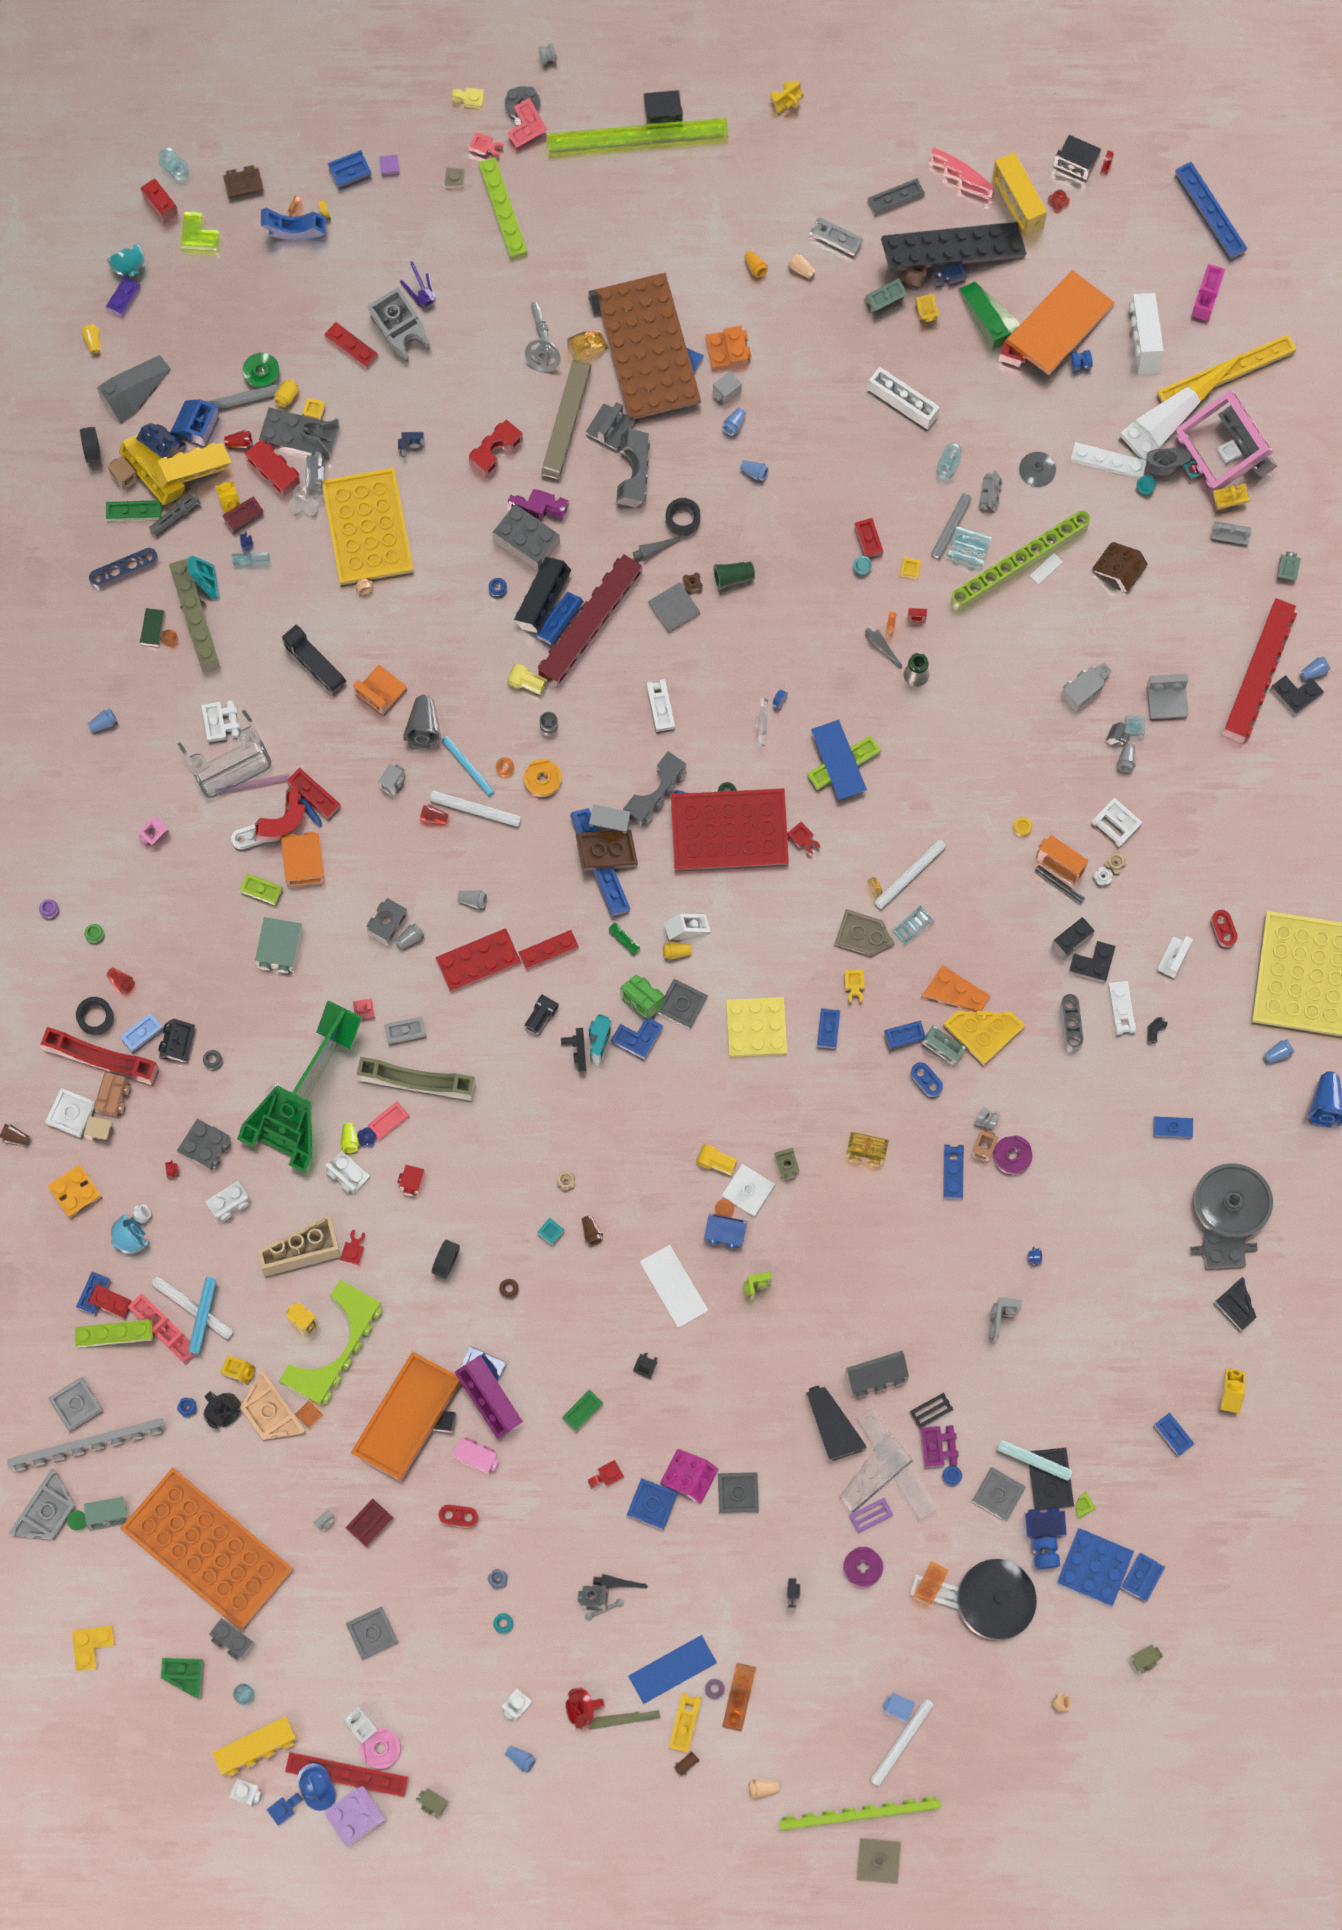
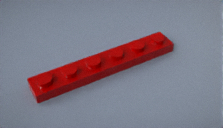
M289 1752L285 1773L298 1775L304 1766L315 1763L327 1770L332 1783L356 1788L363 1786L366 1790L399 1797L405 1796L409 1778L407 1776Z

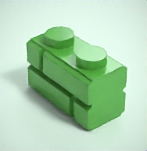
M635 974L620 988L621 997L647 1019H650L664 1006L663 993L659 989L655 990L652 988L650 982L644 977L641 978Z

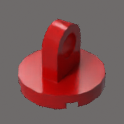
M573 1688L567 1694V1696L569 1695V1700H566V1713L569 1721L572 1724L575 1723L577 1729L590 1726L594 1710L605 1707L603 1699L591 1700L590 1695L583 1688Z

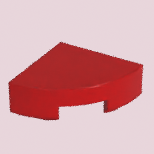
M1107 150L1100 174L1105 176L1108 174L1114 152Z

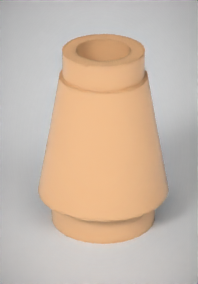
M796 253L788 263L791 270L808 279L816 271L802 254Z
M759 1779L750 1781L748 1783L750 1798L760 1799L778 1794V1781Z

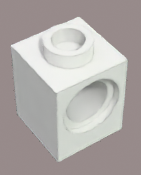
M359 1707L343 1719L361 1743L377 1731L376 1727Z

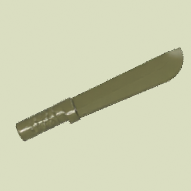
M655 1710L639 1713L638 1711L635 1713L595 1717L589 1726V1730L661 1718L660 1711Z

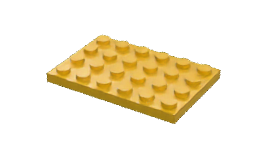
M388 468L323 480L322 488L340 585L356 583L363 578L373 580L414 572L395 469Z

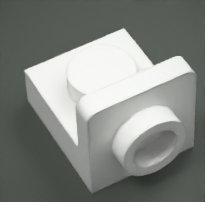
M516 1689L508 1700L501 1705L503 1709L502 1714L510 1721L513 1718L517 1721L531 1705L532 1701Z
M237 1778L229 1798L253 1807V1804H257L260 1799V1787Z

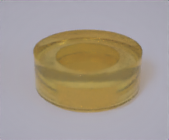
M875 877L868 879L867 882L873 895L876 897L882 894V888Z

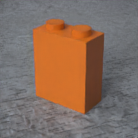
M306 832L304 835L288 834L282 837L281 843L287 887L325 882L319 833Z
M1050 835L1048 839L1044 838L1036 852L1038 854L1037 861L1075 886L1085 872L1089 860L1053 835Z

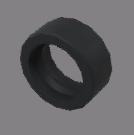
M95 427L80 429L86 463L101 461Z
M678 498L668 505L666 509V524L673 533L688 535L698 528L701 517L700 509L693 500ZM680 507L692 510L694 514L693 522L683 526L676 524L672 519L674 510Z
M88 997L78 1005L76 1010V1020L80 1028L88 1034L100 1035L112 1026L114 1020L113 1011L109 1003L103 998ZM92 1005L101 1006L106 1012L105 1021L95 1027L86 1024L83 1017L85 1010Z
M447 1239L443 1242L434 1261L432 1274L443 1279L449 1276L459 1253V1244Z

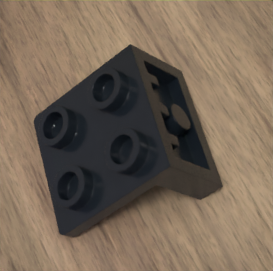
M679 90L644 93L647 127L683 124V109L681 107Z
M1068 135L1062 149L1058 150L1055 156L1054 166L1087 180L1101 152V148Z

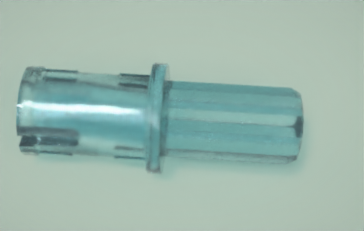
M249 551L248 553L232 554L233 566L243 564L252 566V564L268 563L270 561L268 552L252 553Z

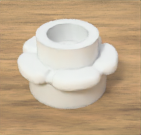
M1100 867L1098 871H1095L1094 878L1099 885L1111 883L1113 874L1110 869L1107 870L1106 867Z
M146 1205L135 1206L133 1218L142 1224L147 1222L151 1217L149 1208Z

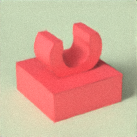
M372 998L353 1001L354 1013L363 1017L361 1021L375 1019Z

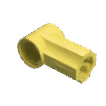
M514 664L506 681L513 687H523L540 695L545 688L547 679L529 672L523 665Z

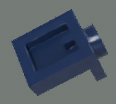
M401 432V439H398V450L402 451V456H406V446L411 448L425 446L424 432Z

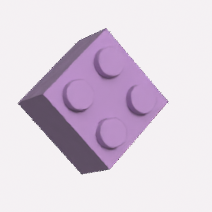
M363 1786L354 1789L324 1812L346 1847L355 1844L386 1821Z

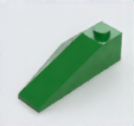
M975 281L959 288L960 294L991 349L994 350L1003 346L1005 339L1020 325L1017 319Z

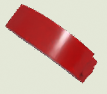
M291 785L286 790L285 813L283 817L278 819L259 818L255 823L254 841L274 842L281 840L282 837L290 834L299 824L304 814L305 805L299 804L301 794L298 793V786Z

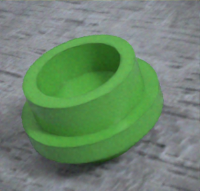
M91 924L85 929L84 935L87 941L97 943L102 940L104 931L100 925Z

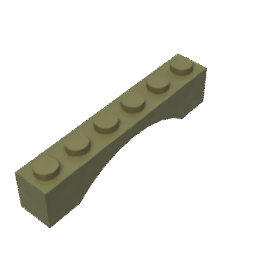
M187 559L170 563L169 567L202 672L220 667L193 578L187 569Z
M360 1057L357 1070L358 1081L472 1101L476 1083L473 1076L418 1071L366 1057Z

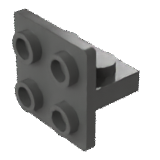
M616 402L614 407H611L604 403L586 430V434L618 450L621 443V434L627 429L632 428L635 419L630 420L629 416L623 413V405Z

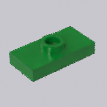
M589 1389L567 1411L562 1419L577 1432L604 1403Z

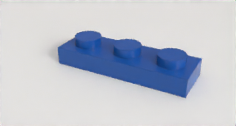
M567 591L547 618L540 634L536 633L537 638L552 645L583 604L582 598Z

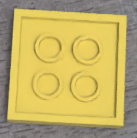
M784 997L726 1000L729 1058L787 1055Z

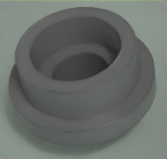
M209 1050L203 1056V1063L208 1069H216L222 1064V1056L216 1050ZM214 1057L216 1058V1061L214 1063H210V1058Z

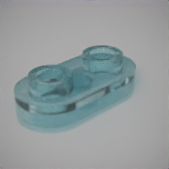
M166 148L159 152L158 160L160 165L173 178L183 180L188 176L189 168L187 163L172 149Z
M951 443L944 448L937 465V474L940 478L950 479L954 476L962 456V449L959 445ZM954 453L956 456L951 457L949 454ZM943 469H948L949 472L945 473Z

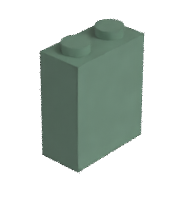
M264 917L255 957L256 966H259L262 970L278 969V972L286 974L289 971L294 972L303 932L302 923Z

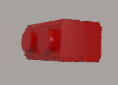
M152 179L140 188L142 197L163 223H166L178 214L176 204L156 179Z

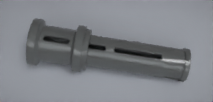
M189 491L185 498L181 501L178 500L175 504L176 506L149 526V529L157 536L181 515H187L190 509L195 505H200L201 502L192 491Z

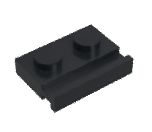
M788 1578L787 1603L790 1605L787 1607V1613H795L796 1605L793 1604H795L796 1598L800 1596V1584H796V1578Z

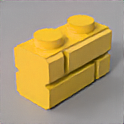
M300 1302L290 1305L286 1310L289 1324L305 1338L318 1326L316 1316Z

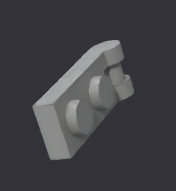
M823 218L817 219L815 228H812L809 233L813 238L820 239L855 256L863 242V238Z

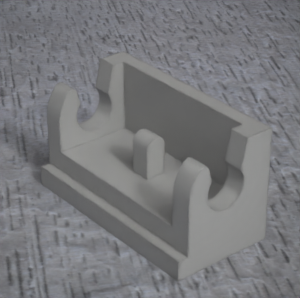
M593 804L589 826L623 831L626 834L630 812Z

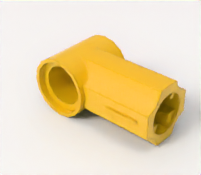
M703 1144L696 1163L704 1168H713L731 1176L737 1159L720 1153L713 1146Z

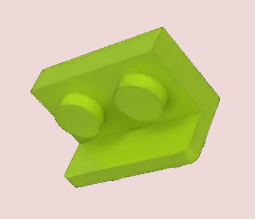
M771 1271L747 1276V1280L743 1285L745 1296H749L750 1300H754V1288L757 1291L767 1289L772 1281Z

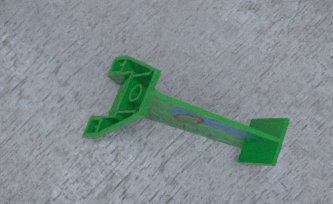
M328 1000L316 1033L324 1036L325 1039L293 1092L276 1085L244 1121L237 1140L253 1148L261 1141L291 1156L289 1166L306 1174L312 1159V1102L308 1101L332 1057L337 1043L348 1049L352 1048L363 1017Z

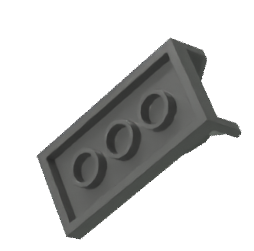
M269 407L259 440L262 439L273 447L309 456L315 455L316 452H321L324 459L330 460L340 430V424L336 418L332 421H323Z

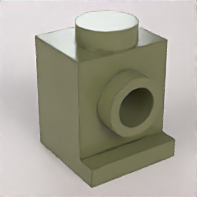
M789 1148L774 1153V1160L780 1179L790 1180L797 1177L796 1174H799V1167L794 1149ZM789 1161L791 1165L787 1167L784 1165V1162Z
M1151 1644L1132 1655L1129 1659L1140 1676L1145 1672L1144 1668L1148 1671L1157 1666L1156 1661L1163 1658L1158 1647L1154 1648Z
M429 1788L426 1791L422 1790L416 1799L422 1805L421 1809L430 1815L434 1812V1818L437 1820L449 1803Z

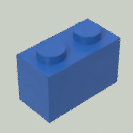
M709 1213L704 1239H708V1243L711 1244L727 1243V1246L731 1248L743 1246L747 1221Z

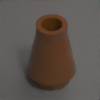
M5 1124L0 1134L3 1142L26 1146L30 1137L12 1124Z
M592 1215L583 1217L581 1221L583 1223L585 1242L589 1246L601 1243L603 1241V1233Z

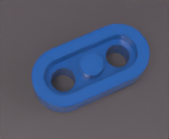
M918 1062L914 1064L911 1069L912 1079L927 1096H939L943 1089L942 1081L926 1063ZM922 1071L924 1075L918 1076L917 1072ZM934 1085L936 1090L932 1091L929 1087Z

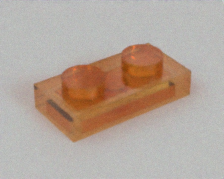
M931 1561L913 1598L931 1607L949 1570Z

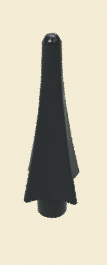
M603 1573L601 1577H593V1585H606L607 1589L648 1587L645 1583L628 1581Z

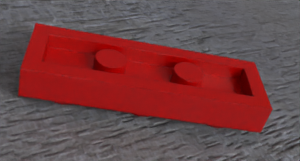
M337 322L324 334V338L365 369L378 357L377 352Z
M300 767L286 780L290 786H298V793L327 819L341 807V804Z
M569 930L521 950L518 953L525 969L529 970L579 949L572 930Z

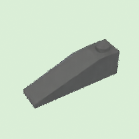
M158 355L110 378L98 386L99 396L121 424L137 413L141 404L149 398L153 389L161 383L171 369L161 355Z

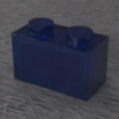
M1050 1508L1048 1512H1040V1509H1031L1023 1516L1025 1540L1047 1537L1065 1538L1067 1535L1065 1511H1060V1508Z

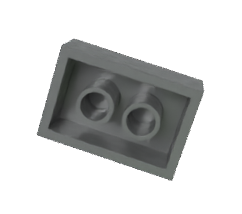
M514 504L494 529L493 540L538 571L545 557H550L560 544V535Z

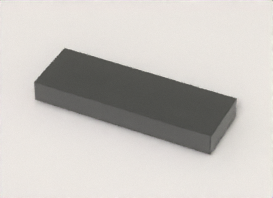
M918 178L868 197V203L876 216L925 196V192Z

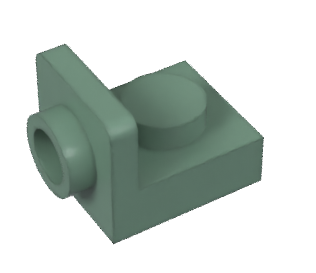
M1286 551V555L1281 554L1277 577L1297 580L1301 558L1297 557V553Z

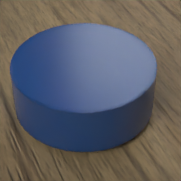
M782 689L779 690L773 699V706L781 709L787 699L788 692Z

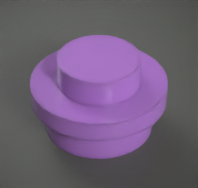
M51 899L44 900L39 906V912L45 918H53L59 910L57 903Z

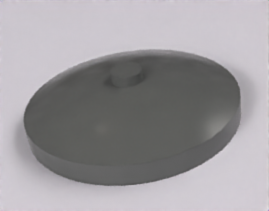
M1229 1163L1212 1168L1201 1178L1195 1191L1194 1206L1199 1220L1210 1232L1225 1239L1239 1240L1251 1237L1263 1229L1272 1213L1273 1195L1267 1181L1257 1171L1242 1164Z

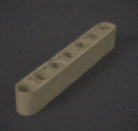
M576 360L572 361L541 471L543 476L560 479L589 379L591 364Z

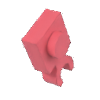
M475 132L469 150L487 156V153L490 152L494 157L499 158L500 152L495 151V149L500 148L503 150V144L501 142L492 143L493 137Z

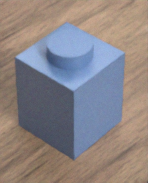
M892 1693L891 1697H886L883 1708L886 1709L884 1714L907 1723L915 1702Z

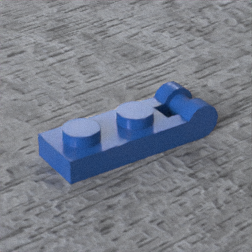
M944 1144L943 1199H963L964 1145L953 1147L950 1144ZM950 1154H957V1159H950Z

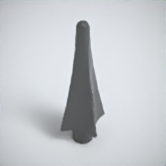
M675 537L660 542L639 545V550L633 552V557L635 559L641 557L644 561L660 550L680 541L681 538Z
M868 627L865 630L869 636L867 641L877 647L901 668L903 666L902 663L892 652L879 629L874 631L871 627Z

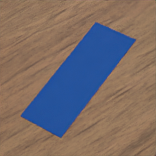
M836 720L811 729L838 799L840 800L866 791L867 788L840 721Z
M700 1635L628 1675L642 1703L645 1704L715 1665L717 1661L703 1636Z

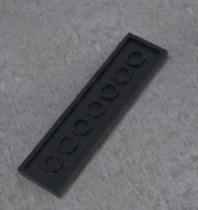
M1018 222L883 235L881 238L889 271L1022 258L1027 254Z

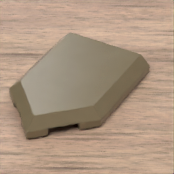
M846 909L834 945L872 956L895 943L888 933L883 920Z

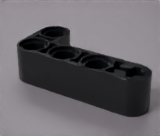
M297 624L282 636L285 648L331 694L335 693L347 682L344 676L308 641L305 632Z

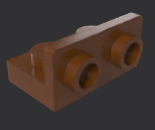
M254 165L243 167L244 171L237 172L236 169L226 171L223 179L228 197L262 190L263 185L259 168H254Z

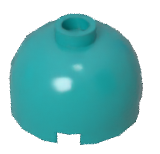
M140 244L132 245L133 249L131 250L130 248H125L107 259L115 273L122 276L129 275V277L139 274L138 270L145 262V256Z

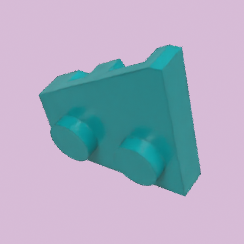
M194 555L188 557L187 569L190 576L212 600L218 599L219 592L214 565Z

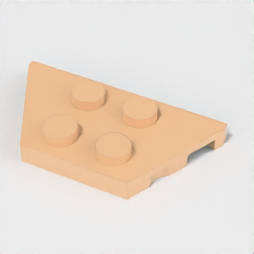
M262 1369L240 1408L262 1440L304 1434V1428Z

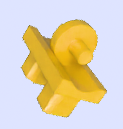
M788 80L784 83L781 93L774 91L770 94L771 102L774 104L777 113L780 114L790 106L795 109L800 106L798 100L804 94L800 87L801 83L798 80L794 83Z
M1245 483L1213 490L1217 509L1250 502Z

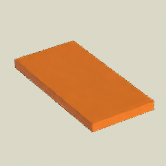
M1071 270L1007 338L1006 343L1047 375H1050L1106 315L1115 302L1075 271Z
M412 1351L352 1449L351 1454L393 1478L402 1481L461 1382L454 1373Z

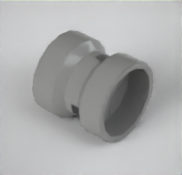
M983 1106L974 1124L978 1126L983 1125L987 1130L993 1131L1000 1114L996 1112L991 1113L988 1108Z

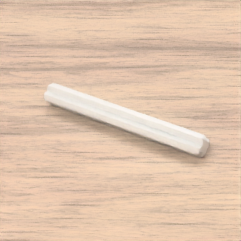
M432 791L430 795V801L509 825L518 827L521 821V817L441 792Z
M940 839L935 842L875 900V905L879 909L886 906L946 848V844Z
M159 1276L154 1278L151 1283L152 1286L195 1317L197 1316L199 1305ZM210 1313L208 1314L206 1325L225 1339H230L234 1333L233 1330Z
M924 1699L870 1779L871 1783L875 1786H880L934 1706L930 1700Z

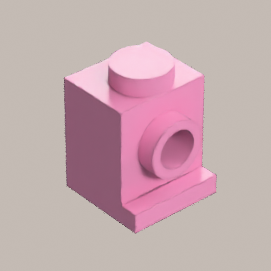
M154 815L138 831L141 834L138 838L146 845L148 843L153 845L168 828ZM149 828L155 829L154 835L148 833Z

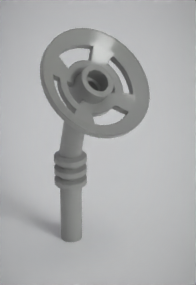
M533 302L531 307L536 319L535 325L541 339L533 340L527 345L525 358L534 369L541 372H550L558 367L561 357L557 347L548 340V327L546 320L542 317L538 302ZM540 343L536 349H531L533 345ZM532 355H533L534 358H535L538 362H540L541 364H538V363L532 358ZM552 358L556 360L553 364L547 366V362Z

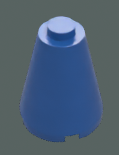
M1327 1071L1320 1076L1308 1111V1119L1310 1118L1311 1123L1314 1125L1331 1127L1332 1124H1337V1127L1342 1126V1086L1340 1077L1335 1072Z

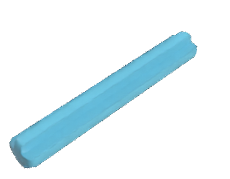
M211 1277L205 1278L188 1349L192 1354H199L216 1284V1280Z

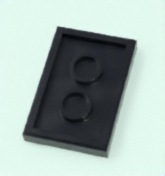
M1066 1447L1029 1451L1069 1469ZM1028 1464L1034 1511L1074 1507L1071 1478L1065 1480Z

